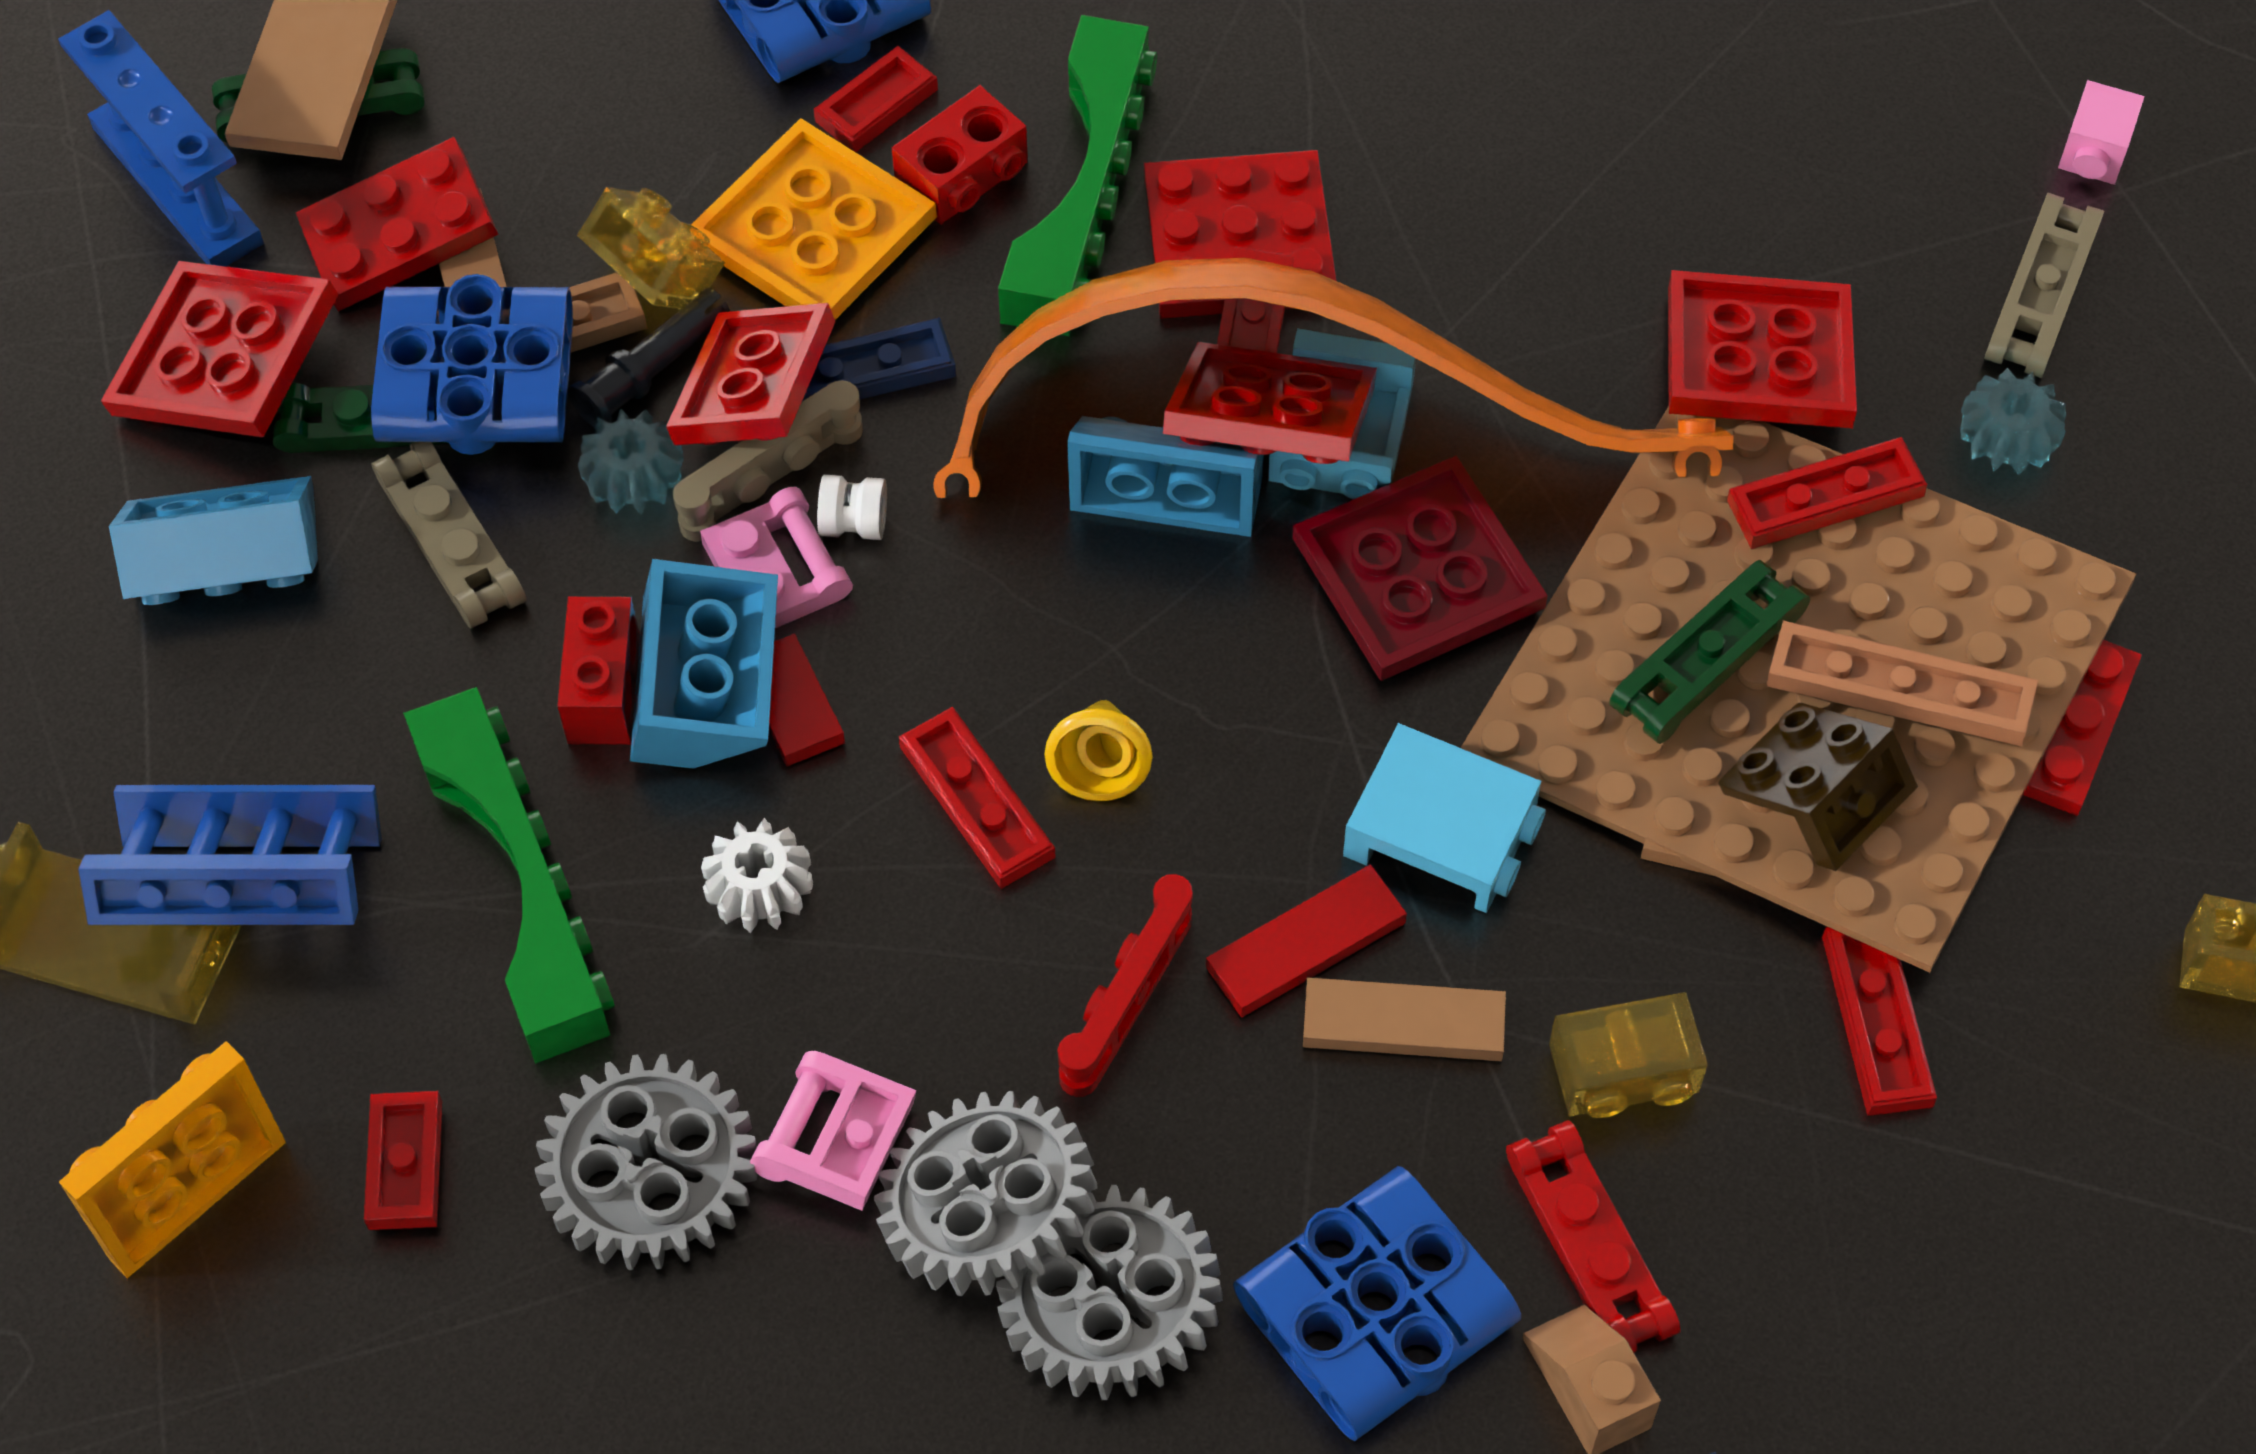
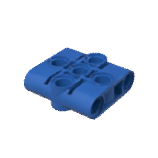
M718 0L767 72L777 83L829 60L838 63L859 61L867 55L871 48V41L931 14L930 0Z
M479 274L464 276L456 280L451 287H386L383 295L371 406L372 431L375 441L448 442L454 450L468 455L483 453L491 449L496 442H563L573 330V304L570 287H499L492 278Z
M1400 1166L1395 1167L1339 1208H1326L1317 1212L1308 1221L1304 1233L1233 1283L1236 1296L1252 1321L1337 1427L1353 1441L1358 1440L1416 1396H1427L1438 1391L1446 1382L1449 1372L1521 1320L1519 1307L1504 1283L1420 1183L1406 1169ZM1336 1240L1344 1243L1351 1252L1341 1258H1330L1323 1255L1317 1247L1323 1242ZM1422 1254H1434L1440 1256L1448 1266L1440 1271L1430 1272L1419 1267L1414 1259ZM1370 1292H1379L1388 1296L1394 1305L1384 1311H1374L1364 1306L1360 1298ZM1315 1331H1325L1335 1336L1339 1341V1345L1329 1351H1319L1309 1346L1305 1338ZM1411 1345H1424L1435 1352L1437 1359L1430 1364L1419 1365L1406 1358L1403 1350Z

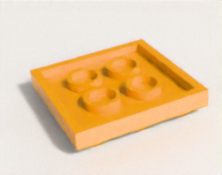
M800 118L706 209L686 231L690 245L784 306L828 303L836 320L937 218L934 201Z
M225 1041L211 1054H203L193 1060L184 1070L181 1079L158 1099L149 1100L137 1107L127 1119L125 1126L102 1146L90 1148L81 1154L71 1166L69 1173L59 1183L109 1260L128 1279L282 1147L286 1141L244 1058Z

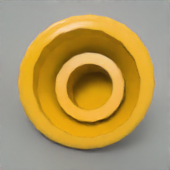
M1100 700L1088 708L1073 713L1061 720L1051 731L1044 753L1046 767L1057 785L1073 796L1091 801H1111L1125 797L1135 791L1145 781L1151 769L1153 759L1151 744L1144 730L1107 700Z

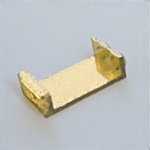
M18 822L8 842L0 845V969L195 1025L242 925H88L78 870L82 860L44 850L31 826Z

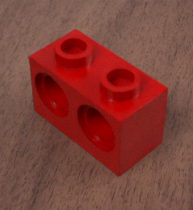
M979 85L892 147L894 177L936 203L937 218L935 220L941 225L958 212H965L972 208L980 196L1002 180L1007 181L1015 177L1023 166L1028 163L1026 125Z
M568 596L557 704L568 744L631 745L640 632L632 597Z

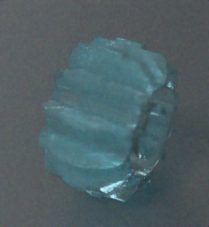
M2008 368L1999 375L1998 380L1984 375L1983 379L1977 383L1975 391H1971L1970 395L1966 396L1961 409L1963 420L1960 426V439L1972 443L1970 448L1972 459L1988 456L1991 458L1993 472L2001 467L2003 463L2010 464L2018 475L2027 468L2028 463L2042 468L2043 464L2049 460L2051 453L2061 446L2066 432L2064 430L2066 403L2054 400L2056 395L2054 384L2037 386L2033 371L2024 377L2023 380L2016 379Z
M620 409L617 421L612 424L597 418L596 434L582 436V456L579 457L580 462L578 463L581 479L585 480L589 493L596 503L608 500L610 508L616 514L627 504H633L634 508L641 515L646 505L645 502L650 499L665 505L666 498L668 497L667 489L675 488L681 481L680 467H682V462L684 461L682 446H674L666 428L667 420L654 423L653 417L650 416L647 410H644L636 419H629V416L622 409Z

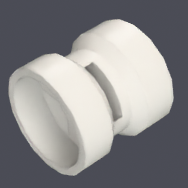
M823 475L818 497V534L825 537H839L844 532H857L862 539L882 540L887 511L886 480L867 477L861 483H850L843 476Z

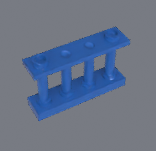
M111 11L104 12L58 38L63 50L107 100V103L87 114L92 128L202 260L209 265L226 267L262 246L264 241L259 228L215 178V176L237 164L235 156Z
M116 785L114 798L123 850L121 854L84 855L78 869L88 925H354L359 908L352 854L346 853L348 847L380 846L382 836L375 785ZM153 847H189L186 854H150ZM218 847H254L252 854H215ZM283 847H320L318 854H281Z

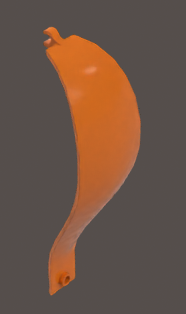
M1250 258L1166 260L1094 279L1037 309L999 343L969 392L958 441L952 458L946 466L937 472L933 486L937 498H945L948 490V476L953 473H960L969 482V497H977L979 495L982 479L978 469L975 467L974 451L977 449L979 435L990 399L1019 361L1045 341L1100 317L1170 300L1248 298L1313 312L1377 337L1460 381L1521 417L1583 444L1630 453L1675 451L1672 458V466L1678 477H1686V461L1694 452L1705 453L1708 458V474L1710 476H1718L1722 468V458L1718 450H1733V435L1722 427H1716L1715 419L1712 418L1679 419L1678 428L1644 430L1622 429L1589 419L1522 387L1378 298L1314 271Z

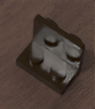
M1798 703L1784 713L1779 721L1748 752L1743 754L1737 763L1718 782L1724 795L1795 817L1816 864L1837 871L1918 787L1892 728L1804 703Z

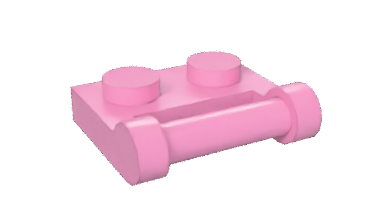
M797 487L782 489L773 495L768 503L700 531L702 544L714 567L778 575L775 628L844 599L853 589V584L844 567L834 564L807 515L809 504L800 488ZM785 526L787 527L814 576L812 582L803 586L798 585L771 532Z
M808 1051L804 1054L795 1071L798 1082L768 1140L761 1141L758 1144L750 1163L755 1166V1172L767 1180L774 1182L788 1180L863 1211L877 1182L878 1175L888 1159L889 1151L893 1148L911 1111L916 1090L825 1053ZM833 1090L840 1093L811 1154L808 1155L795 1150L794 1148L822 1092Z

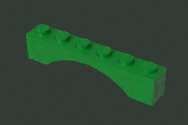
M1081 15L1068 57L1069 96L1082 116L1089 137L1087 156L1076 182L1059 206L1037 226L1012 241L998 287L1000 324L1018 327L1037 309L1090 282V279H1086L1090 267L1099 268L1105 245V233L1100 232L1103 220H1113L1117 207L1118 186H1113L1117 174L1125 176L1129 167L1132 142L1127 140L1130 129L1138 131L1140 128L1145 98L1140 95L1142 85H1152L1156 72L1157 52L1149 51V26ZM1071 330L1061 335L1070 336Z
M475 687L403 713L433 795L460 808L484 826L508 853L519 874L522 886V922L517 949L505 977V983L535 1064L610 1036L604 1011L615 1008L613 998L602 970L589 974L583 956L594 953L581 917L577 916L568 920L562 902L572 899V895L560 863L557 862L547 866L541 849L551 846V842L539 810L526 813L520 797L531 792L518 757L506 761L500 745L511 741L498 706L486 710L479 691Z

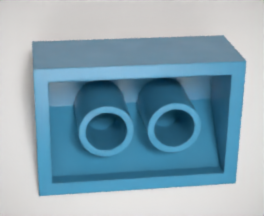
M1082 416L1070 431L1068 438L1070 510L1251 537L1263 478L1264 455L1249 453L1243 450L1240 445L1220 442L1205 446L1191 445L1183 442L1179 436L1163 434V427L1128 423L1117 417L1100 419Z
M311 476L130 500L125 503L109 525L123 599L141 597L142 604L145 605L175 601L180 598L179 591L204 588L206 596L232 594L243 589L242 583L266 580L267 586L272 588L296 585L305 581L304 574L312 573L318 561L314 488Z
M652 559L643 596L630 761L694 769L767 745L778 586L777 574Z

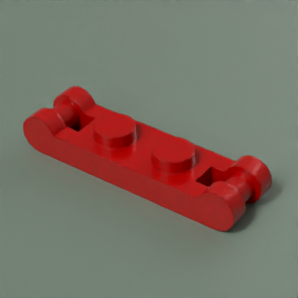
M1168 874L1161 877L1155 883L1153 889V913L1140 935L1131 932L1123 942L1115 962V968L1119 970L1108 988L1099 985L1092 994L1084 1012L1083 1020L1087 1024L1082 1032L1072 1033L1064 1037L1058 1047L1059 1081L1063 1091L1075 1097H1084L1091 1094L1097 1088L1189 932L1192 924L1191 905L1193 892L1191 884L1183 876Z
M1566 1120L1549 1127L1548 1136L1530 1142L1528 1138H1523L1507 1145L1506 1154L1509 1164L1583 1305L1587 1306L1624 1337L1633 1353L1637 1352L1638 1343L1652 1337L1661 1342L1679 1334L1681 1328L1677 1314L1670 1301L1661 1294L1585 1153L1583 1142L1574 1124ZM1559 1161L1566 1176L1549 1182L1542 1167ZM1634 1300L1640 1312L1624 1318L1617 1311L1616 1307Z

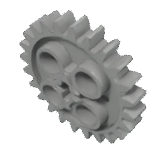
M666 1054L659 1056L653 1070H644L639 1055H632L630 1071L622 1075L609 1061L605 1063L607 1081L598 1084L587 1075H582L580 1079L585 1095L581 1099L566 1093H562L559 1096L567 1116H546L544 1119L548 1133L555 1139H544L536 1143L540 1159L547 1162L535 1167V1174L539 1185L547 1187L540 1193L546 1211L557 1210L552 1218L559 1233L574 1229L571 1237L578 1251L586 1249L596 1241V1253L600 1263L606 1264L618 1249L623 1253L628 1270L634 1269L641 1253H650L655 1268L662 1269L665 1250L672 1248L675 1249L678 1256L684 1262L690 1260L689 1241L696 1238L703 1245L711 1249L715 1246L710 1228L714 1223L728 1229H733L736 1226L733 1213L728 1205L748 1206L750 1203L748 1190L741 1184L756 1181L758 1174L755 1172V1166L748 1160V1158L753 1156L757 1148L755 1136L746 1134L752 1129L748 1111L735 1112L739 1107V1102L734 1089L718 1094L720 1083L718 1075L714 1071L696 1082L697 1073L692 1060L688 1059L677 1073H673L670 1070ZM629 1113H642L646 1116L635 1127L621 1128L615 1125L621 1117ZM696 1134L708 1138L705 1144L696 1150L685 1151L676 1147L687 1136ZM596 1139H602L610 1142L611 1145L602 1143L592 1145V1143ZM652 1155L658 1156L659 1160L651 1158ZM635 1161L643 1163L642 1166H636ZM607 1170L617 1173L615 1179L606 1186L597 1188L586 1184L590 1177L597 1172ZM684 1177L703 1178L700 1182L693 1183L688 1180H685ZM671 1193L680 1197L675 1205L666 1210L659 1211L648 1207L652 1199L660 1194Z
M1008 1091L999 1106H992L987 1093L981 1092L976 1108L967 1110L964 1103L957 1098L953 1100V1116L944 1119L933 1110L928 1113L932 1128L926 1133L911 1127L906 1130L913 1144L910 1150L891 1148L889 1151L897 1169L883 1170L878 1175L885 1191L874 1196V1201L881 1213V1216L876 1221L896 1262L903 1261L909 1275L913 1279L924 1273L931 1289L937 1290L949 1278L958 1296H963L972 1280H978L984 1294L991 1295L997 1277L1005 1276L1013 1289L1018 1288L1020 1281L1019 1270L1028 1267L1035 1274L1042 1276L1045 1274L1044 1265L1040 1259L1043 1255L1049 1253L1063 1259L1067 1256L1061 1242L1063 1235L1082 1237L1084 1231L1077 1215H1086L1094 1211V1206L1088 1192L1097 1189V1182L1091 1170L1094 1162L1074 1122L1066 1124L1062 1112L1057 1106L1045 1113L1039 1097L1033 1096L1020 1108L1014 1092Z
M1111 1185L1104 1202H1096L1091 1191L1088 1192L1094 1206V1211L1086 1215H1077L1084 1231L1082 1237L1066 1235L1061 1237V1242L1067 1253L1064 1259L1049 1253L1043 1255L1040 1259L1044 1265L1045 1274L1042 1276L1035 1274L1028 1267L1019 1270L1020 1281L1018 1288L1013 1289L1006 1278L996 1282V1288L1003 1303L997 1307L1003 1328H1009L1006 1331V1335L1012 1351L1022 1350L1021 1355L1025 1368L1031 1372L1043 1366L1042 1370L1047 1386L1051 1388L1068 1375L1071 1391L1075 1397H1079L1089 1382L1097 1383L1102 1400H1108L1113 1383L1123 1382L1131 1397L1137 1396L1138 1378L1147 1375L1158 1387L1163 1386L1164 1378L1161 1367L1166 1363L1185 1371L1188 1365L1183 1348L1186 1346L1204 1351L1207 1345L1201 1327H1216L1218 1325L1217 1312L1213 1304L1223 1301L1220 1280L1216 1278L1221 1275L1217 1255L1210 1253L1212 1250L1206 1230L1195 1232L1192 1213L1187 1211L1174 1218L1171 1198L1167 1196L1158 1201L1153 1208H1150L1146 1190L1141 1187L1134 1193L1130 1202L1122 1201L1118 1186ZM1109 1244H1125L1117 1251L1101 1252L1102 1248ZM1078 1254L1089 1264V1268L1070 1255ZM1094 1277L1101 1283L1102 1287L1096 1288ZM1164 1285L1171 1287L1161 1295L1152 1296L1145 1294L1156 1286ZM1059 1287H1074L1065 1295L1049 1296L1051 1291ZM1121 1292L1123 1294L1125 1305L1118 1299L1117 1296ZM1130 1314L1150 1327L1142 1329L1131 1319ZM1103 1330H1119V1333L1111 1339H1093L1096 1334Z

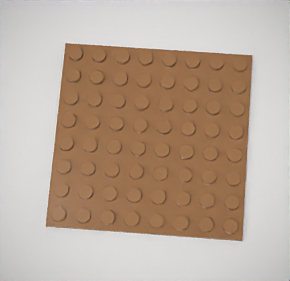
M1668 406L1655 429L1678 428L1679 419L1712 418L1715 419L1716 427H1722L1733 435V450H1718L1722 458L1720 474L1718 476H1710L1708 474V458L1703 452H1694L1687 458L1686 477H1678L1673 470L1672 458L1675 451L1644 452L1638 455L1473 726L1461 749L1540 780L1539 797L1643 844L1646 839L1681 856V861L1930 973L2135 580L2136 573L1926 488L1925 497L1751 549L1727 502L1729 489L1843 454L1763 421L1669 414ZM1757 560H1762L1777 573L1775 579L1788 588L1794 585L1810 596V603L1803 615L1795 622L1796 624L2038 680L2022 746L1768 687V674L1780 631L1687 715L1674 734L1661 744L1655 742L1643 732L1644 724L1633 715L1624 717L1610 706L1609 701L1614 690L1629 674ZM1761 599L1754 601L1763 609L1768 606ZM1659 686L1648 694L1659 704L1669 696ZM1798 703L1808 704L1892 728L1918 785L1917 789L1837 871L1816 864L1795 817L1724 795L1718 784L1719 780L1737 763L1739 758L1748 752L1779 721L1784 713Z

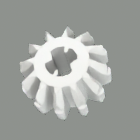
M765 818L761 821L755 832H747L746 827L737 821L734 827L735 838L730 840L715 836L712 843L714 855L703 858L701 869L703 877L707 880L703 886L705 898L710 905H718L719 917L724 920L725 924L741 917L743 927L751 933L759 919L767 918L768 924L778 930L781 924L780 912L785 911L800 915V910L803 908L801 895L811 893L813 880L812 874L808 872L809 866H811L809 852L804 846H796L795 834L791 832L789 827L773 835L771 824Z

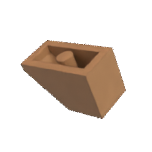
M1582 1305L1523 1333L1522 1338L1587 1454H1600L1652 1428L1661 1402L1658 1394L1626 1339L1587 1306Z

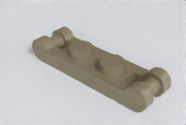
M2047 193L1984 357L1985 360L2000 365L2004 359L2025 366L2024 373L2039 378L2043 377L2105 212L2089 205L2085 211L2063 204L2065 198L2052 193ZM2017 329L2038 336L2035 344L2012 337L2014 330Z
M844 380L830 383L801 402L787 437H778L767 441L758 439L742 440L682 479L673 490L675 508L678 511V523L683 537L694 542L702 541L701 530L715 525L718 519L742 503H750L757 500L766 492L771 484L793 470L798 471L807 467L820 452L832 444L847 445L856 442L863 433L862 416L859 412V391L856 386Z
M414 442L410 444L411 451L393 460L387 455L371 463L381 487L470 629L488 621L486 614L504 605L512 609L527 601L518 578L512 569L508 568L443 465L432 442ZM423 472L427 481L408 489L404 481ZM488 581L492 582L491 585L477 592L473 590Z

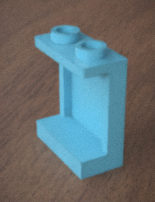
M1297 328L1293 345V356L1377 368L1375 389L1349 462L1338 460L1331 464H1318L1306 460L1301 454L1276 451L1270 454L1268 481L1283 483L1287 487L1296 490L1312 488L1341 493L1351 499L1358 498L1393 483L1413 387L1416 358L1388 343Z
M1398 723L1346 825L1343 856L1367 866L1375 850L1472 890L1476 893L1474 908L1487 913L1496 894L1507 897L1515 882L1521 861L1514 859V856L1521 841L1532 845L1540 830L1546 813V809L1537 806L1541 781Z

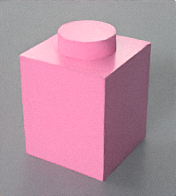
M2087 80L2058 168L2076 173L2084 178L2096 179L2115 185L2145 96Z

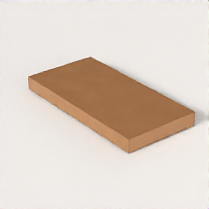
M274 0L224 133L229 147L342 160L397 0Z

